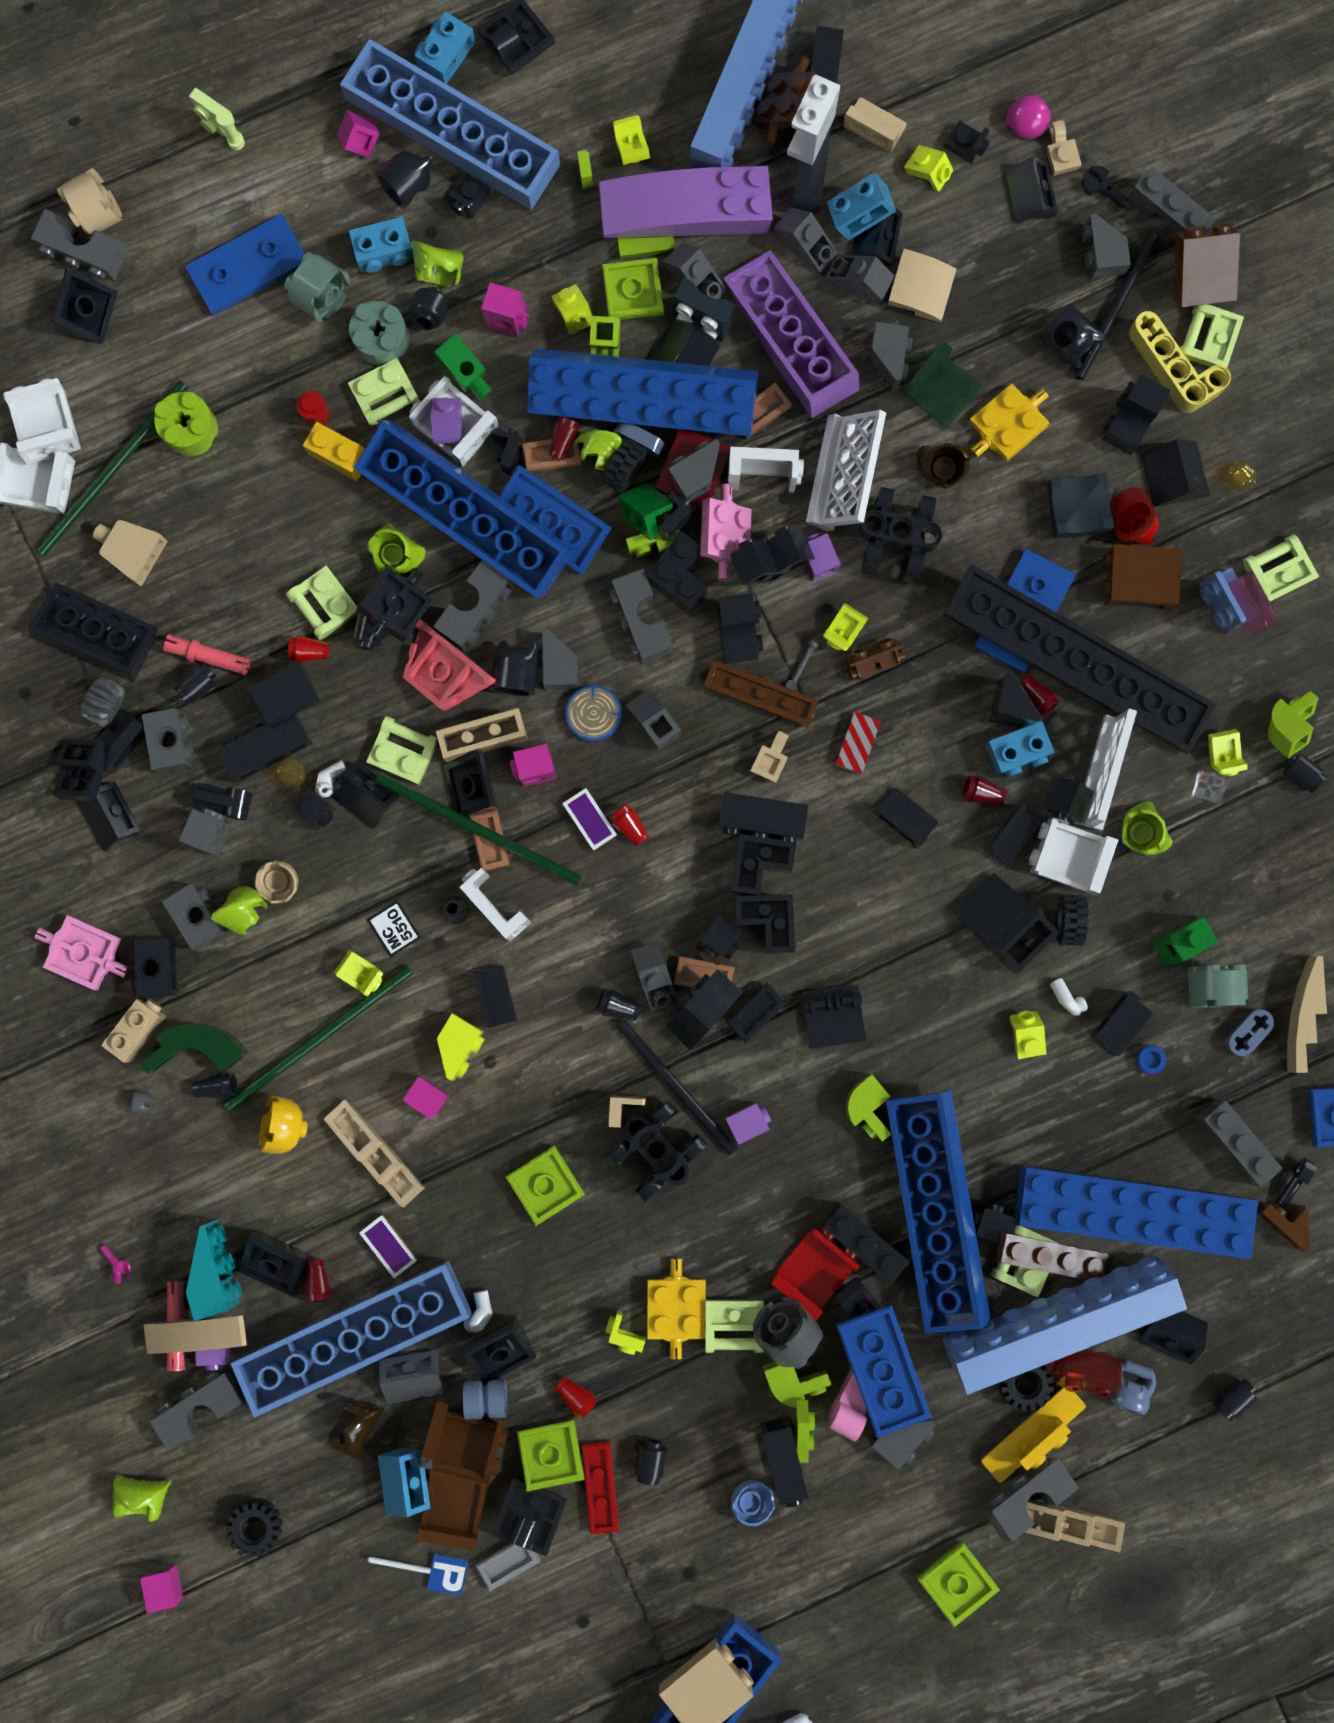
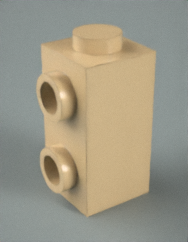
M150 998L146 1001L144 999H136L101 1046L123 1063L132 1062L166 1018L160 1012L162 1007Z

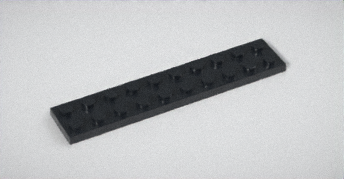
M972 564L968 567L943 613V616L1116 715L1119 716L1127 709L1136 710L1134 725L1185 754L1191 752L1216 705Z

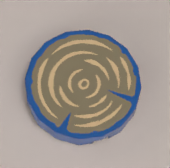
M586 686L576 691L569 699L566 707V721L571 731L581 740L588 742H601L608 739L619 728L622 719L621 705L618 699L608 689L600 686Z

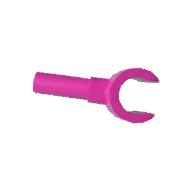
M103 1245L100 1250L113 1267V1282L120 1284L121 1274H125L130 1279V1264L127 1261H119L107 1245Z

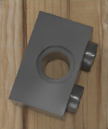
M176 708L142 714L151 770L157 773H164L192 767L191 759H194V751L191 742H187L186 732L189 731L187 716L183 715ZM174 734V744L170 747H165L164 740L166 736Z
M204 807L201 812L192 809L179 841L219 857L232 825L225 823L226 817Z
M192 883L166 898L162 903L191 950L199 951L226 934L227 931L221 924L214 923L210 919L215 911L209 904L211 897L203 886L199 887ZM200 908L203 912V917L200 922L195 924L192 921L191 915L195 909Z

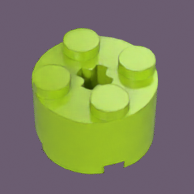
M173 393L155 407L154 423L157 433L175 452L188 457L198 456L208 451L213 445L212 442L218 433L216 417L206 403L195 393Z

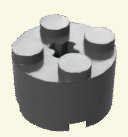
M791 1297L780 1298V1302L775 1304L770 1302L759 1311L753 1323V1330L755 1331L754 1340L777 1365L798 1369L803 1367L807 1359L814 1353L823 1338V1333L818 1323L799 1301Z

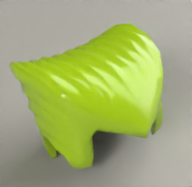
M414 240L411 242L415 277L418 281L450 287L454 278L455 286L459 284L464 260L462 252L437 248Z
M594 429L587 430L574 440V444H584L580 455L582 461H585L587 456H597L595 469L606 471L608 464L612 460L611 458L616 454L618 447L621 446L622 439L616 433Z
M389 523L377 531L367 544V550L372 554L374 564L380 572H383L386 567L397 574L411 572L413 568H416L424 560L426 554L424 547L416 544Z
M1141 802L1126 813L1122 824V842L1128 848L1139 854L1152 856L1167 851L1172 846L1173 840L1168 834L1165 821L1159 816L1152 802Z
M249 886L237 887L229 893L226 902L212 914L210 919L214 923L221 924L223 927L242 936L247 934L246 930L251 925H255L259 919V915L254 907L263 906L267 909V903L255 889Z
M116 1475L113 1481V1517L117 1519L118 1516L144 1514L149 1515V1522L158 1520L171 1480L145 1481Z

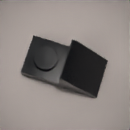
M854 1277L839 1289L835 1295L852 1317L881 1307L858 1277Z

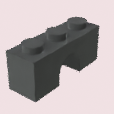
M1153 166L1137 183L1128 198L1129 203L1147 218L1152 213L1159 214L1165 218L1172 229L1169 236L1174 240L1176 239V233L1185 232L1187 227L1198 226L1203 229H1210L1217 220Z
M44 209L31 237V240L38 247L37 251L51 259L54 256L63 259L66 265L74 269H79V267L85 268L89 274L98 279L104 280L106 277L115 281L128 253L123 243L116 238L95 230L88 243L81 246L74 245V239L78 230L71 220Z
M484 560L479 563L467 580L469 587L479 594V602L476 607L469 611H461L449 604L433 626L440 635L463 651L467 646L471 648L480 636V633H478L484 623L488 625L493 620L497 612L494 609L500 601L505 602L513 591L511 587L513 585L512 580Z
M644 569L612 580L613 589L609 590V594L614 606L620 605L623 615L619 616V620L624 632L630 631L633 641L629 642V646L634 658L640 657L643 664L673 653L674 647L664 621L649 625L640 621L637 616V612L642 605L654 601L653 592Z
M1216 1099L1195 1117L1211 1138L1218 1141L1234 1158L1232 1163L1250 1185L1262 1187L1283 1169L1227 1101Z
M231 1368L224 1373L221 1370L215 1371L205 1378L206 1385L200 1389H197L195 1385L180 1394L182 1398L180 1402L173 1406L171 1401L155 1411L158 1416L150 1421V1424L168 1452L200 1430L193 1418V1411L196 1406L204 1405L209 1407L216 1418L219 1419L246 1401L240 1384Z
M1046 1457L1040 1466L1030 1471L1027 1475L1021 1474L1015 1477L1010 1482L1011 1487L1004 1493L1000 1491L991 1496L987 1501L989 1505L982 1509L1000 1538L1004 1541L1013 1542L1034 1525L1027 1512L1028 1499L1034 1493H1038L1047 1505L1058 1506L1077 1491L1079 1487L1059 1458Z

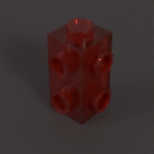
M1081 1350L1053 1361L1052 1373L1056 1375L1055 1385L1065 1387L1067 1391L1092 1392L1096 1397L1108 1398L1122 1387V1359L1112 1357L1110 1353H1090Z

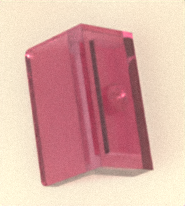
M1252 571L1228 583L1232 594L1246 617V621L1240 625L1246 636H1250L1264 628L1266 629L1278 621Z

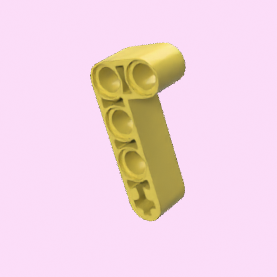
M1151 311L1142 312L1131 325L1129 330L1130 339L1162 386L1171 390L1169 396L1180 411L1192 413L1218 397L1229 385L1231 380L1230 372L1221 365L1212 366L1198 375L1155 313ZM1155 347L1162 348L1166 355L1158 354L1155 351ZM1170 370H1177L1181 378H1175ZM1209 378L1217 379L1220 386L1212 385ZM1186 392L1193 393L1197 401L1189 400Z

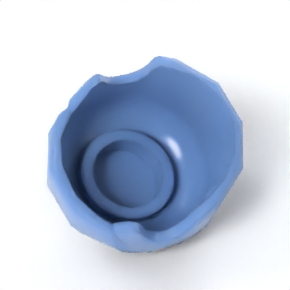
M747 1480L740 1483L734 1489L731 1496V1508L734 1517L746 1526H758L766 1522L775 1509L773 1490L758 1480Z

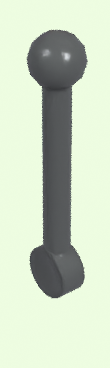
M812 638L808 641L809 647L793 678L786 683V688L796 690V682L813 650L819 646L817 639Z

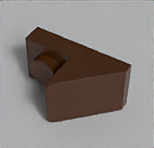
M1261 1202L1257 1206V1213L1297 1250L1307 1253L1310 1249L1308 1208L1306 1206L1297 1205L1287 1217V1213L1276 1203L1270 1205Z

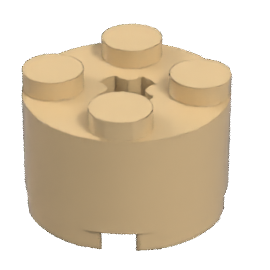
M93 168L57 188L62 200L68 203L71 208L68 214L76 227L81 226L88 237L93 236L95 230L102 232L122 220L120 218L122 217L121 210L110 190L107 191L101 184L104 180Z

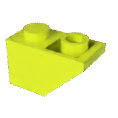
M451 1014L437 1037L446 1078L454 1081L456 1077H463L470 1065L466 1060L471 1052L475 1054L478 1052L485 1040L481 1037L484 1032L483 1030L456 1014Z

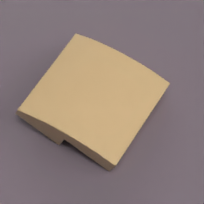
M904 249L888 305L915 311V316L942 322L956 268L927 255Z

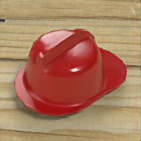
M1138 487L1122 490L1110 503L1113 529L1116 536L1121 541L1136 545L1143 543L1153 544L1151 538L1158 531L1159 519L1148 494Z

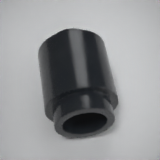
M361 613L357 614L353 641L358 643V648L373 651L374 646L378 647L381 645L383 632L377 641H372L376 632L369 639L367 632L370 631L374 623Z
M196 663L177 680L178 684L174 687V690L190 705L193 701L197 702L216 685L213 680L216 674L206 664L201 667Z
M1303 753L1292 755L1282 764L1284 768L1282 775L1301 790H1307L1311 794L1321 786L1327 777L1322 773L1323 769Z
M1235 1378L1216 1397L1218 1400L1213 1405L1231 1422L1234 1418L1239 1419L1258 1400L1254 1395L1257 1390L1245 1378L1242 1381Z
M648 1438L645 1439V1442L639 1444L635 1466L637 1482L654 1486L658 1485L660 1479L663 1478L667 1447L662 1445V1441Z

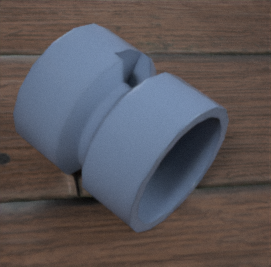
M506 1379L488 1381L486 1386H484L481 1380L464 1381L463 1411L465 1420L482 1419L485 1413L493 1419L506 1418Z

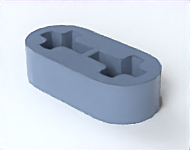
M618 422L613 433L621 437L622 441L628 438L647 449L646 454L654 458H659L666 446L661 439L634 424Z
M1261 1009L1252 1010L1247 1013L1226 1038L1225 1045L1229 1053L1235 1056L1249 1055L1272 1030L1274 1025L1272 1015L1266 1010ZM1263 1016L1262 1023L1264 1028L1257 1027L1252 1032L1251 1029L1256 1024L1253 1018ZM1247 1034L1248 1037L1243 1042L1246 1046L1245 1049H1235L1237 1043L1234 1039L1243 1038Z

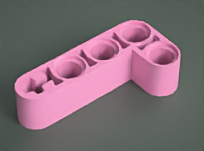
M851 1368L829 1410L826 1424L829 1429L856 1442L866 1424L867 1418L865 1414L867 1410Z

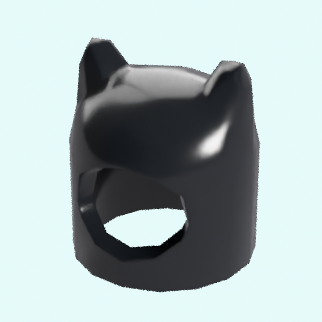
M402 151L377 169L375 175L390 199L398 207L405 209L410 205L413 196L417 192L426 191L429 188L431 180L429 166L432 164L433 158L429 155L421 158L412 152Z
M1071 303L1067 304L1052 319L1039 336L1058 356L1076 369L1082 367L1081 357L1088 352L1094 343L1102 344L1105 341L1103 333Z
M505 640L500 641L491 676L496 681L489 686V689L513 696H534L539 667L537 643L531 642L527 647L509 646Z

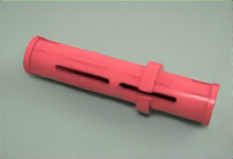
M168 634L166 640H169V642H164V652L186 657L188 661L193 663L195 661L203 662L242 674L243 676H246L248 673L246 668H250V658H244L201 645L200 641L195 639L191 642Z
M186 1281L166 1282L167 1322L185 1319ZM185 1352L167 1353L166 1371L185 1370Z

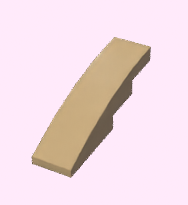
M1323 956L1308 957L1297 985L1290 1014L1287 1040V1072L1308 1073L1306 1044L1317 1043L1316 1014H1327Z
M343 1100L324 1118L325 1122L357 1161L362 1162L376 1181L385 1187L399 1206L404 1208L425 1188L347 1100Z
M243 1315L210 1316L197 1321L193 1319H179L171 1322L144 1324L147 1354L203 1351L247 1345Z
M1028 1499L1027 1512L1034 1525L1026 1533L1055 1541L1061 1539L1087 1547L1093 1545L1120 1553L1126 1521L1065 1506L1047 1505L1045 1502Z

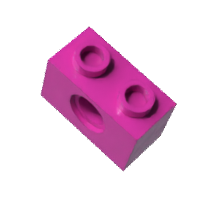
M490 282L481 308L486 328L518 338L521 329H526L529 320V314L526 313L527 304L524 303L523 293Z
M547 744L513 752L515 760L510 761L513 777L516 781H521L524 787L557 779Z

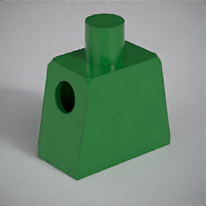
M456 333L434 352L435 364L464 395L471 390L481 401L491 393L492 388L483 379L486 369ZM470 371L472 374L469 376H465L462 374V372Z
M1198 916L1152 941L1165 967L1186 961L1218 943L1206 919L1202 916ZM1169 945L1174 949L1175 955L1171 952Z

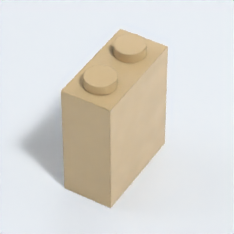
M714 1639L659 1684V1695L681 1723H722L753 1697L751 1685L754 1682L744 1668L739 1670L733 1663L735 1657L725 1644L720 1646L716 1639Z

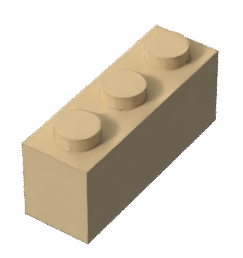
M519 708L436 731L443 759L447 763L477 751L485 753L528 741Z

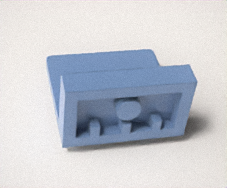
M1232 568L1222 573L1220 570L1216 571L1199 585L1201 587L1200 594L1206 604H1210L1215 613V623L1226 634L1259 617Z

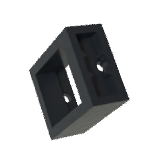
M788 1416L761 1422L760 1427L779 1505L786 1504V1507L801 1505L804 1499H808V1494Z

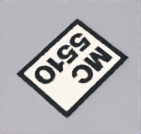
M398 900L367 919V922L390 958L421 939V936Z

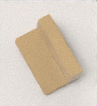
M859 98L855 106L851 105L846 112L843 127L891 153L907 124L871 102Z
M612 1095L610 1097L609 1127H621L623 1104L645 1105L646 1097Z

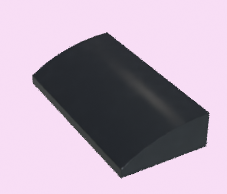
M57 582L53 585L28 627L32 638L131 682L135 681L158 630L156 626Z

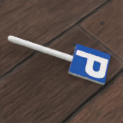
M434 1553L431 1568L375 1557L367 1559L369 1563L430 1574L427 1590L459 1596L462 1594L468 1565L467 1559Z

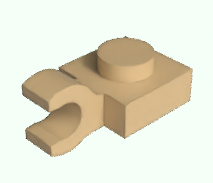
M1063 120L1052 122L1049 134L1053 144L1048 145L1046 152L1053 176L1080 169L1082 164L1075 139L1066 140V128Z
M778 731L771 748L762 745L750 772L776 783L788 759L781 752L789 735Z

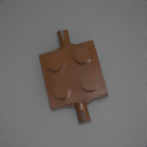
M805 56L799 57L797 65L792 72L773 73L762 101L757 108L752 123L758 129L768 128L763 142L768 146H774L777 135L781 130L792 128V121L813 76L817 75L814 71L806 72L810 60Z

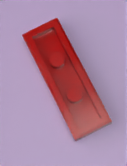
M611 1441L582 1443L590 1534L618 1532L619 1520Z

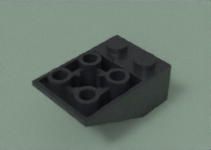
M995 873L953 912L1013 974L1019 973L1060 933L1034 906Z

